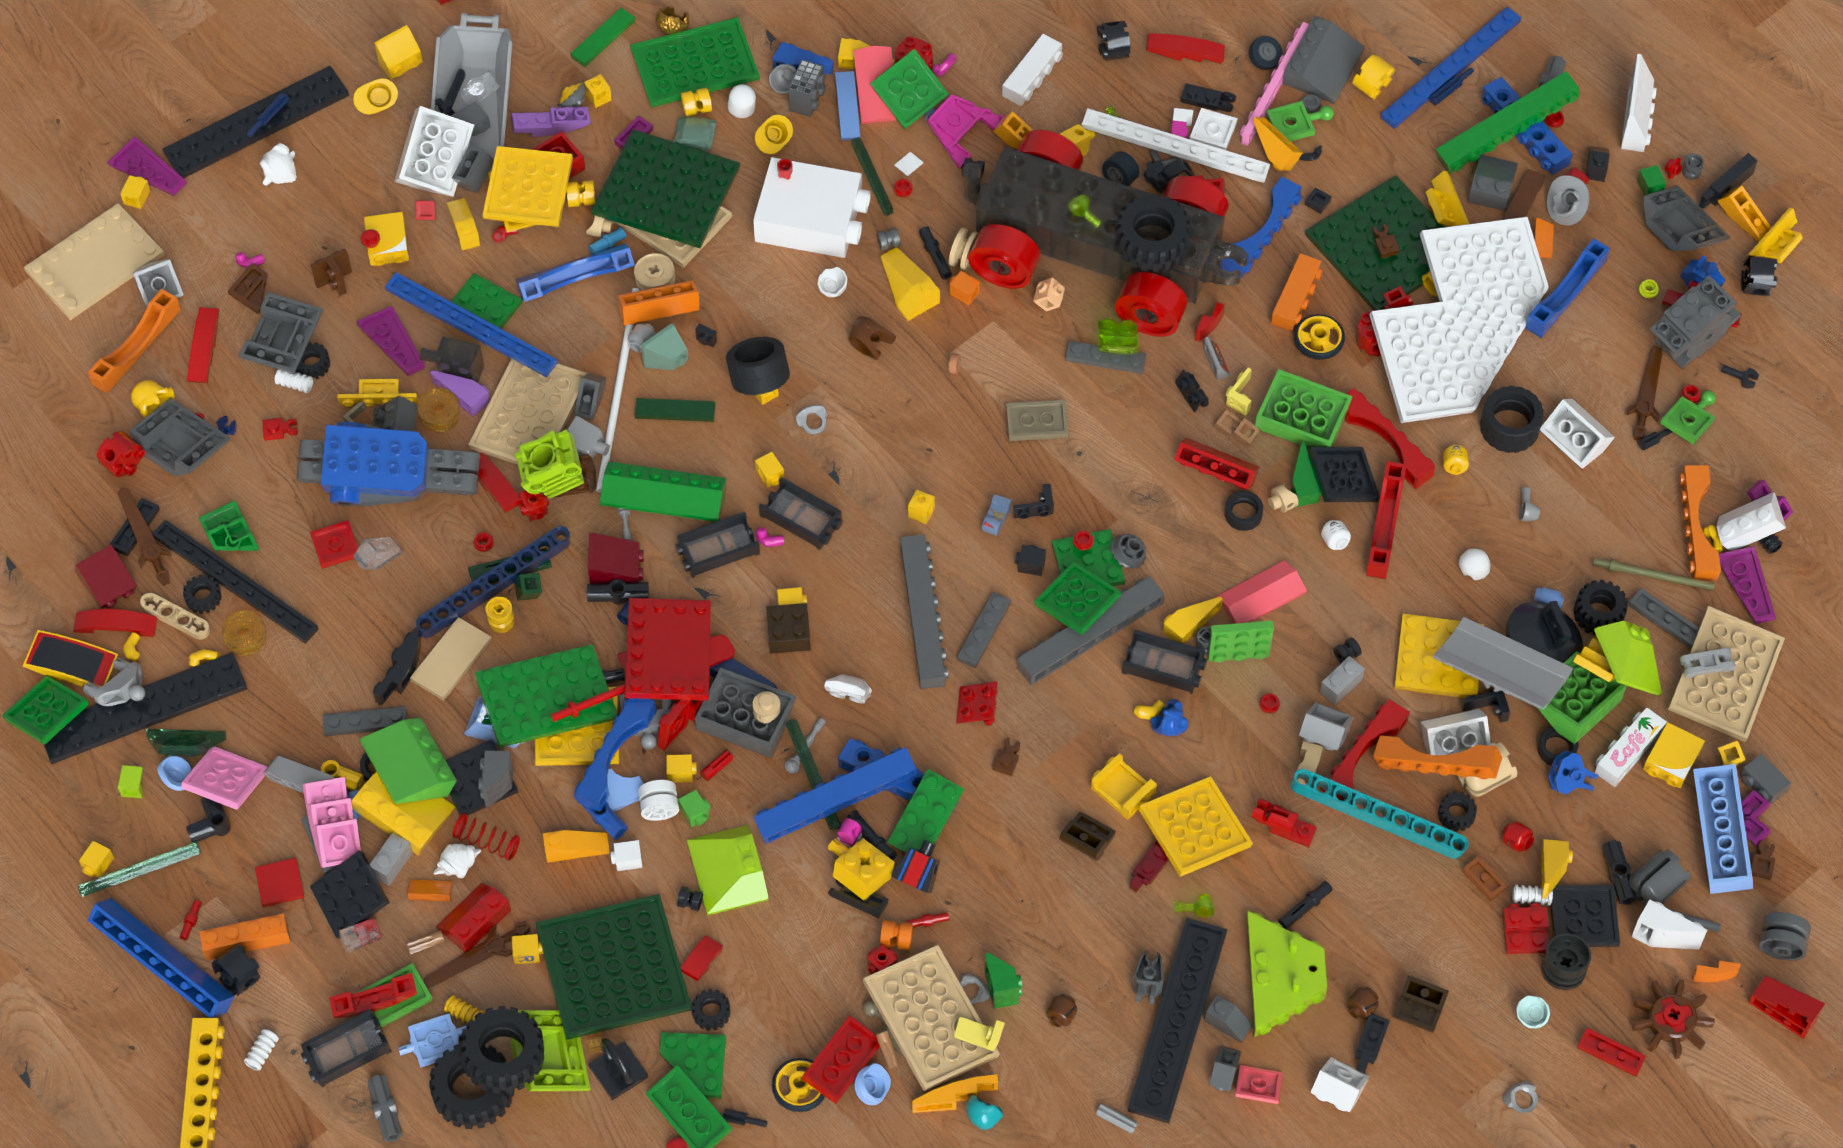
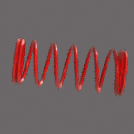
M462 813L458 817L452 832L453 838H459L460 841H463L468 837L470 845L478 842L480 849L488 846L491 854L498 850L499 856L501 858L505 857L508 861L515 856L520 844L519 836L514 835L511 838L505 855L501 856L500 847L506 838L507 831L503 832L499 846L492 852L490 851V842L495 836L497 826L493 828L489 842L484 847H480V838L486 829L487 823L485 822L482 825L478 839L474 843H470V834L476 825L477 819H473L468 835L464 839H460L465 830L468 816Z

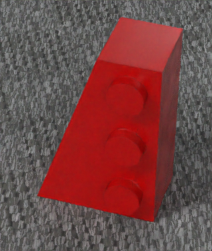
M1768 976L1764 977L1749 1001V1004L1803 1039L1817 1021L1826 1004Z

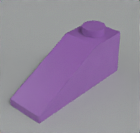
M435 370L430 372L432 383L472 417L489 404V391L484 385H479L474 380Z

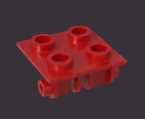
M998 682L960 686L956 723L983 720L985 725L991 726L995 722Z

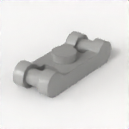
M1730 648L1687 654L1680 657L1681 665L1685 668L1684 674L1686 678L1720 671L1729 672L1736 669L1735 662L1731 659L1732 653ZM1697 662L1698 666L1693 667L1692 663Z

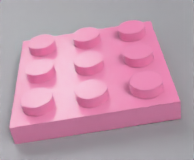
M212 746L182 781V789L238 810L266 776L264 772L268 767Z

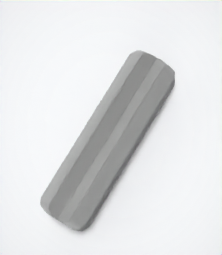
M1104 1104L1098 1107L1096 1114L1129 1133H1133L1137 1128V1122Z

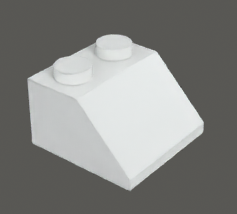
M1330 1057L1320 1070L1310 1093L1314 1094L1321 1101H1328L1334 1104L1341 1111L1350 1112L1370 1076Z

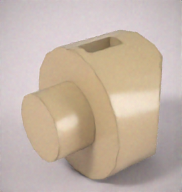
M595 216L592 226L586 233L587 235L601 238L604 232L611 233L613 221Z
M1284 483L1271 489L1272 497L1268 498V503L1272 510L1279 509V511L1285 513L1298 506L1297 495L1286 489Z
M761 692L754 697L753 714L759 722L769 723L779 715L781 707L780 700L776 694Z

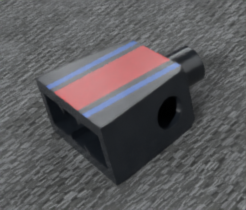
M924 840L920 850L909 848L891 877L925 893H932L940 863L939 859L931 856L936 845Z

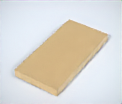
M458 617L410 677L411 682L444 701L492 641V637Z

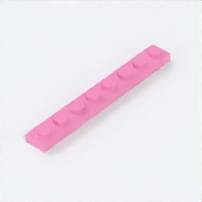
M1303 22L1300 28H1296L1293 35L1294 40L1292 42L1289 41L1285 56L1282 55L1278 62V69L1273 70L1270 83H1266L1263 89V96L1257 99L1255 111L1250 112L1247 125H1243L1240 131V136H1242L1241 144L1249 146L1257 131L1253 119L1254 117H1265L1266 110L1270 108L1283 84L1284 70L1309 26L1308 23Z

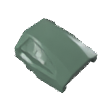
M679 117L673 143H679L707 152L712 148L717 121L699 117Z

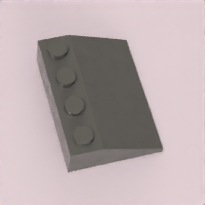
M1314 15L1284 70L1283 84L1308 94H1314L1320 99L1335 104L1365 46L1333 22Z
M720 668L709 689V700L703 701L695 717L696 730L772 758L782 738L796 696ZM761 692H772L780 700V713L769 723L759 722L753 714L754 697Z

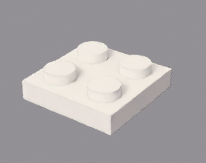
M1201 108L1190 140L1227 150L1238 118Z

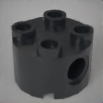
M1124 20L1101 23V25L1097 26V34L1101 38V44H1098L1099 54L1106 61L1130 57L1129 32L1124 31V28H1127Z
M1754 255L1746 256L1743 266L1747 267L1741 273V291L1744 294L1770 296L1771 289L1775 288L1777 284V276H1774V270L1777 268V259Z
M240 944L230 948L212 962L215 974L219 972L221 975L218 978L219 981L233 995L237 994L239 996L260 979V975L257 972V969H259L257 961L254 958L249 959Z

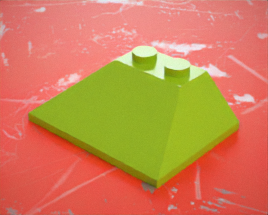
M1620 621L1594 629L1618 683L1660 696L1662 694L1654 649L1650 640L1651 635L1645 627L1627 621Z
M748 825L687 840L700 891L704 893L703 902L707 916L769 900L762 867Z
M518 1010L519 1013L522 1011L528 1013L529 1019H535L537 1026L541 1028L544 1040V1063L541 1064V1071L538 1075L534 1074L535 1080L530 1084L526 1082L525 1087L529 1091H589L591 1088L581 1037L566 1040L559 1011ZM511 1038L513 1058L515 1059L521 1054L523 1046L517 1040Z

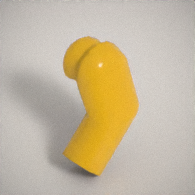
M1709 525L1704 527L1703 533L1705 537L1711 536L1713 548L1722 553L1723 545L1721 544L1716 526Z
M132 632L123 646V651L127 659L135 662L140 657V653L135 648L140 636Z
M202 649L191 653L189 665L195 667L200 665V660L211 661L219 658V652Z

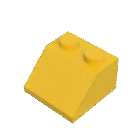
M407 25L374 42L379 66L390 80L401 76L404 72L417 67L423 62L421 51Z

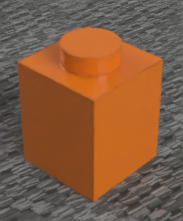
M960 271L957 276H953L949 282L950 295L967 305H970L980 293V281L963 271Z

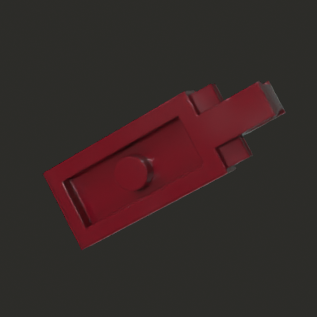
M1157 840L1131 874L1134 878L1130 882L1129 888L1134 892H1137L1143 884L1146 886L1148 884L1151 885L1169 861Z

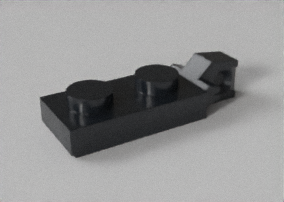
M1374 1014L1368 1016L1356 1050L1355 1058L1360 1059L1357 1071L1365 1074L1368 1063L1374 1064L1390 1020Z

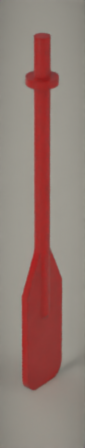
M717 635L710 638L709 668L734 657L735 648L727 636ZM626 683L577 704H574L573 701L568 702V707L550 715L551 719L555 722L569 715L576 718L579 715V711L625 693Z

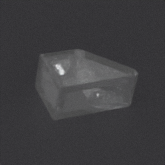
M392 537L364 539L353 557L362 569L375 570L400 555L403 550Z

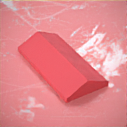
M869 46L854 50L861 124L897 121L869 85L893 66L891 47Z
M1284 560L1216 597L1223 598L1222 607L1234 624L1252 622L1303 595L1307 590L1297 570Z

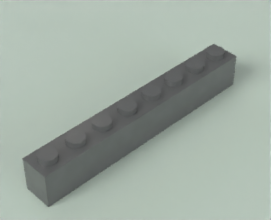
M925 534L900 537L920 689L945 687V679L949 678L947 666L943 667L946 654L945 648L940 646V643L943 642L942 630L938 631V625L941 624L940 613L935 611V607H938L937 595H933L932 590L936 589L935 578L930 576V572L933 571L932 559L928 560L927 555L931 554L930 543L925 541Z
M1150 576L1146 579H1140L1130 589L1122 590L1121 596L1083 635L1069 627L1062 631H1056L1048 640L1040 641L1032 650L1021 653L1017 658V669L1032 686L1163 604V591Z

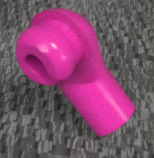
M948 54L941 66L935 64L932 72L937 74V76H943L956 61L955 54Z
M243 252L235 255L236 263L245 268H248L252 263L256 266L265 263L262 254L252 258L246 257Z
M763 527L756 530L755 537L764 546L784 545L783 535L771 537Z

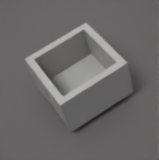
M1315 702L1305 715L1299 736L1303 737L1307 742L1319 743L1327 750L1338 751L1347 739L1354 717Z

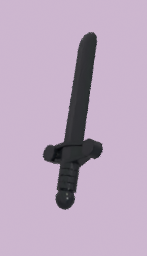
M463 69L458 70L445 101L441 98L435 100V104L439 107L442 114L451 116L455 113L452 107L466 74Z

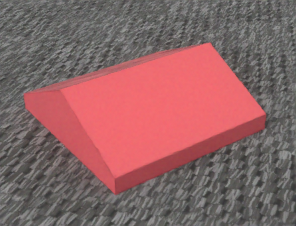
M1240 1065L1235 1097L1278 1104L1283 1072Z

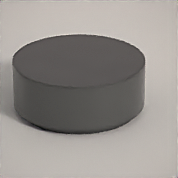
M1308 94L1303 97L1302 102L1307 113H1314L1320 109L1321 100L1318 96Z

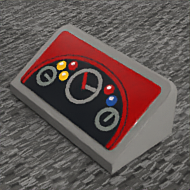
M1205 337L1203 349L1216 379L1229 377L1230 373L1218 344L1209 337Z

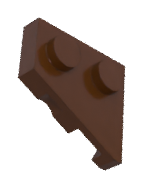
M252 263L231 286L228 294L259 314L268 274Z

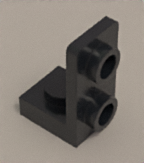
M1051 484L1042 485V492H1039L1040 502L1014 505L1013 517L1026 519L1033 516L1046 517L1053 514L1054 502Z
M1492 690L1479 696L1470 695L1463 699L1461 706L1462 711H1468L1492 705L1493 713L1495 716H1498L1500 723L1508 721L1510 709L1503 691L1494 692Z

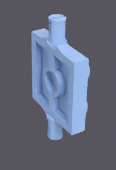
M450 1014L408 1026L411 1036L410 1044L398 1047L400 1055L413 1052L418 1058L420 1068L434 1064L438 1058H443L442 1053L447 1049L449 1051L454 1050L453 1046L459 1044V1037L462 1035L463 1030L466 1029V1026L456 1029L451 1021Z

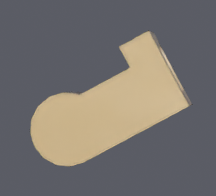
M1303 741L1300 756L1304 757V760L1299 764L1297 771L1299 769H1306L1316 773L1322 756L1323 746ZM1297 778L1300 784H1305L1303 779Z

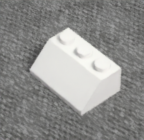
M1563 399L1540 428L1542 433L1581 468H1584L1602 454L1615 438L1573 399Z
M1773 492L1719 516L1716 528L1721 544L1729 551H1734L1781 531L1786 526L1776 494Z
M1480 709L1420 722L1423 743L1427 754L1430 755L1455 754L1475 745L1488 746L1491 744L1487 715Z

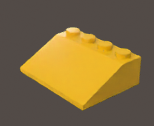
M377 771L363 785L351 802L353 810L389 836L394 833L410 842L412 852L417 856L420 855L456 808L443 797L395 804Z

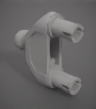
M121 657L117 658L119 661H114L113 668L120 671V673L101 687L88 682L84 685V694L93 697L96 703L102 706L126 703L130 698L134 701L142 700L145 697V689L141 686L143 673L140 664L128 662Z
M624 694L619 696L620 712L618 713V715H620L623 710V704L625 702ZM661 699V709H657L648 728L634 734L637 737H642L641 745L645 749L650 750L656 746L657 739L655 736L660 731L659 721L664 714L667 715L674 705L672 699Z

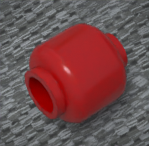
M1515 821L1503 828V842L1514 851H1527L1533 845V831L1523 823Z

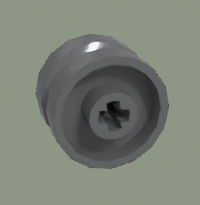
M1775 912L1766 915L1762 926L1763 933L1759 941L1760 950L1766 955L1780 960L1794 961L1804 958L1807 952V940L1811 931L1810 923L1804 918L1790 913Z

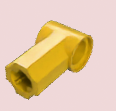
M327 760L322 764L321 772L327 774L333 770L336 772L331 775L332 777H345L346 789L351 791L360 789L364 779L363 774L339 766L334 760Z

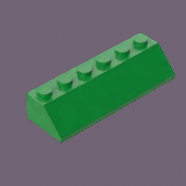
M608 461L603 477L600 505L717 522L719 521L726 497V478Z

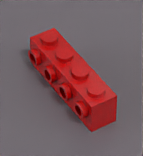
M1189 438L1181 441L1175 457V461L1180 462L1185 467L1195 468L1203 474H1210L1217 477L1220 481L1230 482L1240 489L1247 490L1254 485L1260 468L1257 465Z

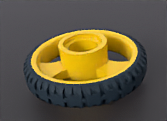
M1313 314L1303 318L1297 324L1294 332V341L1296 347L1303 355L1316 360L1332 358L1340 352L1345 342V333L1341 324L1333 319V317ZM1318 323L1312 326L1310 333L1303 331L1306 326ZM1332 328L1338 335L1336 345L1329 342L1330 329ZM1309 342L1311 348L1315 350L1308 348L1304 343Z
M793 1058L781 1064L774 1073L772 1091L777 1102L785 1109L793 1112H807L819 1106L824 1100L825 1096L819 1092L811 1101L798 1103V1099L806 1098L811 1090L816 1089L801 1079L805 1072L797 1071V1067L809 1068L813 1060ZM783 1075L789 1077L790 1093L786 1096L782 1095L779 1087ZM798 1082H803L806 1084L802 1088H798L795 1086V1084Z

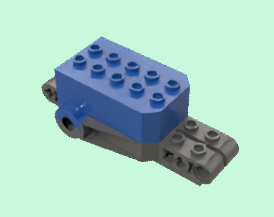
M339 422L337 426L326 425L325 441L300 440L298 459L304 461L298 462L296 480L304 483L321 484L326 494H330V503L334 505L363 507L417 501L427 492L455 495L477 494L478 475L470 473L479 472L480 454L467 451L429 449L427 442L416 431L389 430L368 424Z

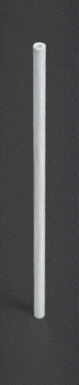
M638 288L632 289V292L640 291ZM634 324L625 326L605 443L610 445V449L606 456L602 455L596 491L601 493L604 472L610 460L630 348L628 335L632 331Z

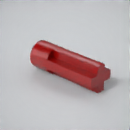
M725 750L700 771L701 776L706 781H709L733 760V755L728 750Z

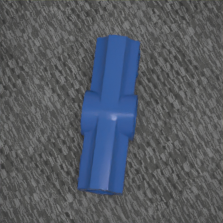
M607 801L601 809L605 811L602 814H597L596 810L580 804L592 816V820L599 824L614 840L622 837L628 829L627 825L610 809Z

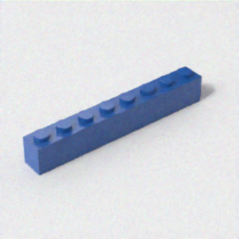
M907 747L894 749L886 757H877L866 766L859 765L852 770L853 772L846 775H837L829 783H820L809 792H800L789 801L783 800L778 802L774 808H766L759 811L754 816V819L765 843L768 844L917 776V769Z
M112 898L94 905L87 920L209 1018H215L227 1013L234 999L232 993Z

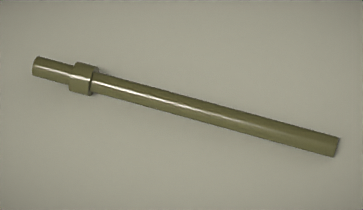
M1594 558L1593 566L1607 568L1611 572L1617 573V571L1711 591H1714L1715 587L1713 582L1619 563L1618 560L1611 559L1608 561Z

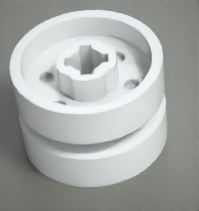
M654 780L639 787L638 795L641 816L643 818L655 821L665 820L679 812L676 785L672 781Z

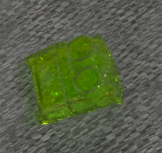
M1111 318L1098 321L1099 351L1115 354L1138 353L1137 324L1131 320L1116 323Z

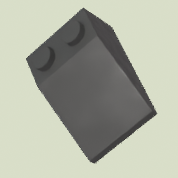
M1481 155L1472 182L1468 203L1506 211L1518 163Z

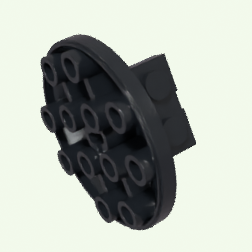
M1540 601L1526 602L1516 607L1508 617L1506 637L1561 663H1564L1576 651L1579 653L1583 651V640L1578 627L1560 609L1557 601H1550L1549 603Z

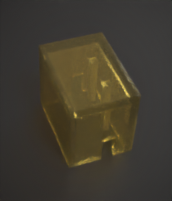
M601 1036L586 1039L589 1054L602 1051L600 1045Z

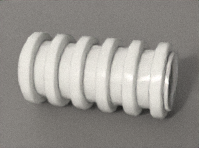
M277 370L275 383L277 385L281 383V386L292 387L294 390L298 389L300 392L308 393L312 388L313 378L312 376L307 377L305 374L301 375V373L291 374Z
M1515 885L1513 887L1512 900L1515 904L1517 902L1524 904V902L1531 904L1533 902L1540 903L1541 905L1547 903L1548 906L1552 904L1553 890L1544 899L1542 898V886L1541 888H1538V886L1532 888L1531 885H1528V887H1525V885H1521V887Z
M261 1030L262 1035H258V1041L254 1042L255 1046H252L251 1052H248V1058L244 1059L245 1064L253 1070H261V1065L265 1063L264 1059L268 1058V1053H271V1048L275 1046L274 1042H277L279 1039L270 1030Z

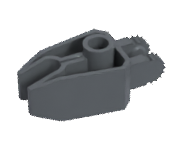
M1146 950L1141 955L1134 973L1132 990L1137 993L1136 1002H1141L1143 995H1149V1004H1154L1155 996L1157 997L1162 994L1163 963L1159 952H1157L1154 961L1148 960V950Z

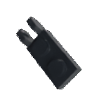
M1187 83L1181 96V103L1224 112H1231L1234 107L1231 103L1236 101L1234 93H1222L1221 91Z

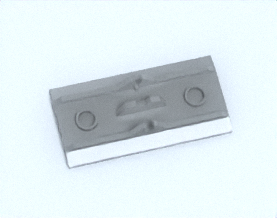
M1466 617L1462 618L1455 631L1433 655L1434 659L1483 681L1486 688L1493 686L1495 687L1493 689L1494 692L1502 690L1542 710L1548 706L1573 671L1572 667Z

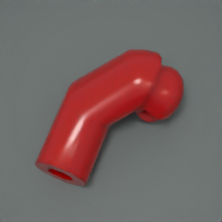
M499 226L493 233L492 239L496 243H501L508 235L518 234V230L507 232L505 226Z

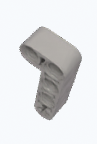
M276 756L264 772L271 781L304 793L302 786L304 783L334 778L329 774L281 756Z

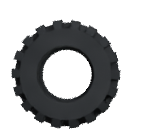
M1594 580L1591 581V585L1589 583L1585 584L1584 588H1581L1577 595L1574 607V618L1576 622L1579 621L1578 626L1580 628L1584 627L1585 632L1589 633L1591 631L1596 636L1595 628L1624 621L1628 609V599L1625 598V592L1620 591L1618 585L1613 586L1611 581L1605 583V580H1600L1597 583ZM1591 604H1604L1611 611L1607 613L1598 612L1592 608Z

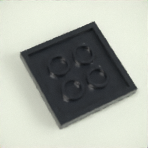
M1311 447L1308 453L1324 502L1378 501L1380 496L1363 447Z
M492 739L446 760L457 780L449 795L459 815L465 813L468 816L486 808L484 799H481V790H479V777H482L480 760L484 758L485 751H498ZM514 781L512 783V789L509 790L495 803L518 793V789Z
M360 850L310 886L333 933L339 939H341L340 930L343 929L344 937L355 929L356 924L366 921L390 903L367 858Z
M1614 885L1555 886L1551 904L1554 937L1565 933L1575 934L1584 939L1589 947H1619L1620 936Z

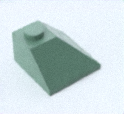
M672 323L641 344L642 360L645 368L674 370L678 366H683L689 360L688 349Z

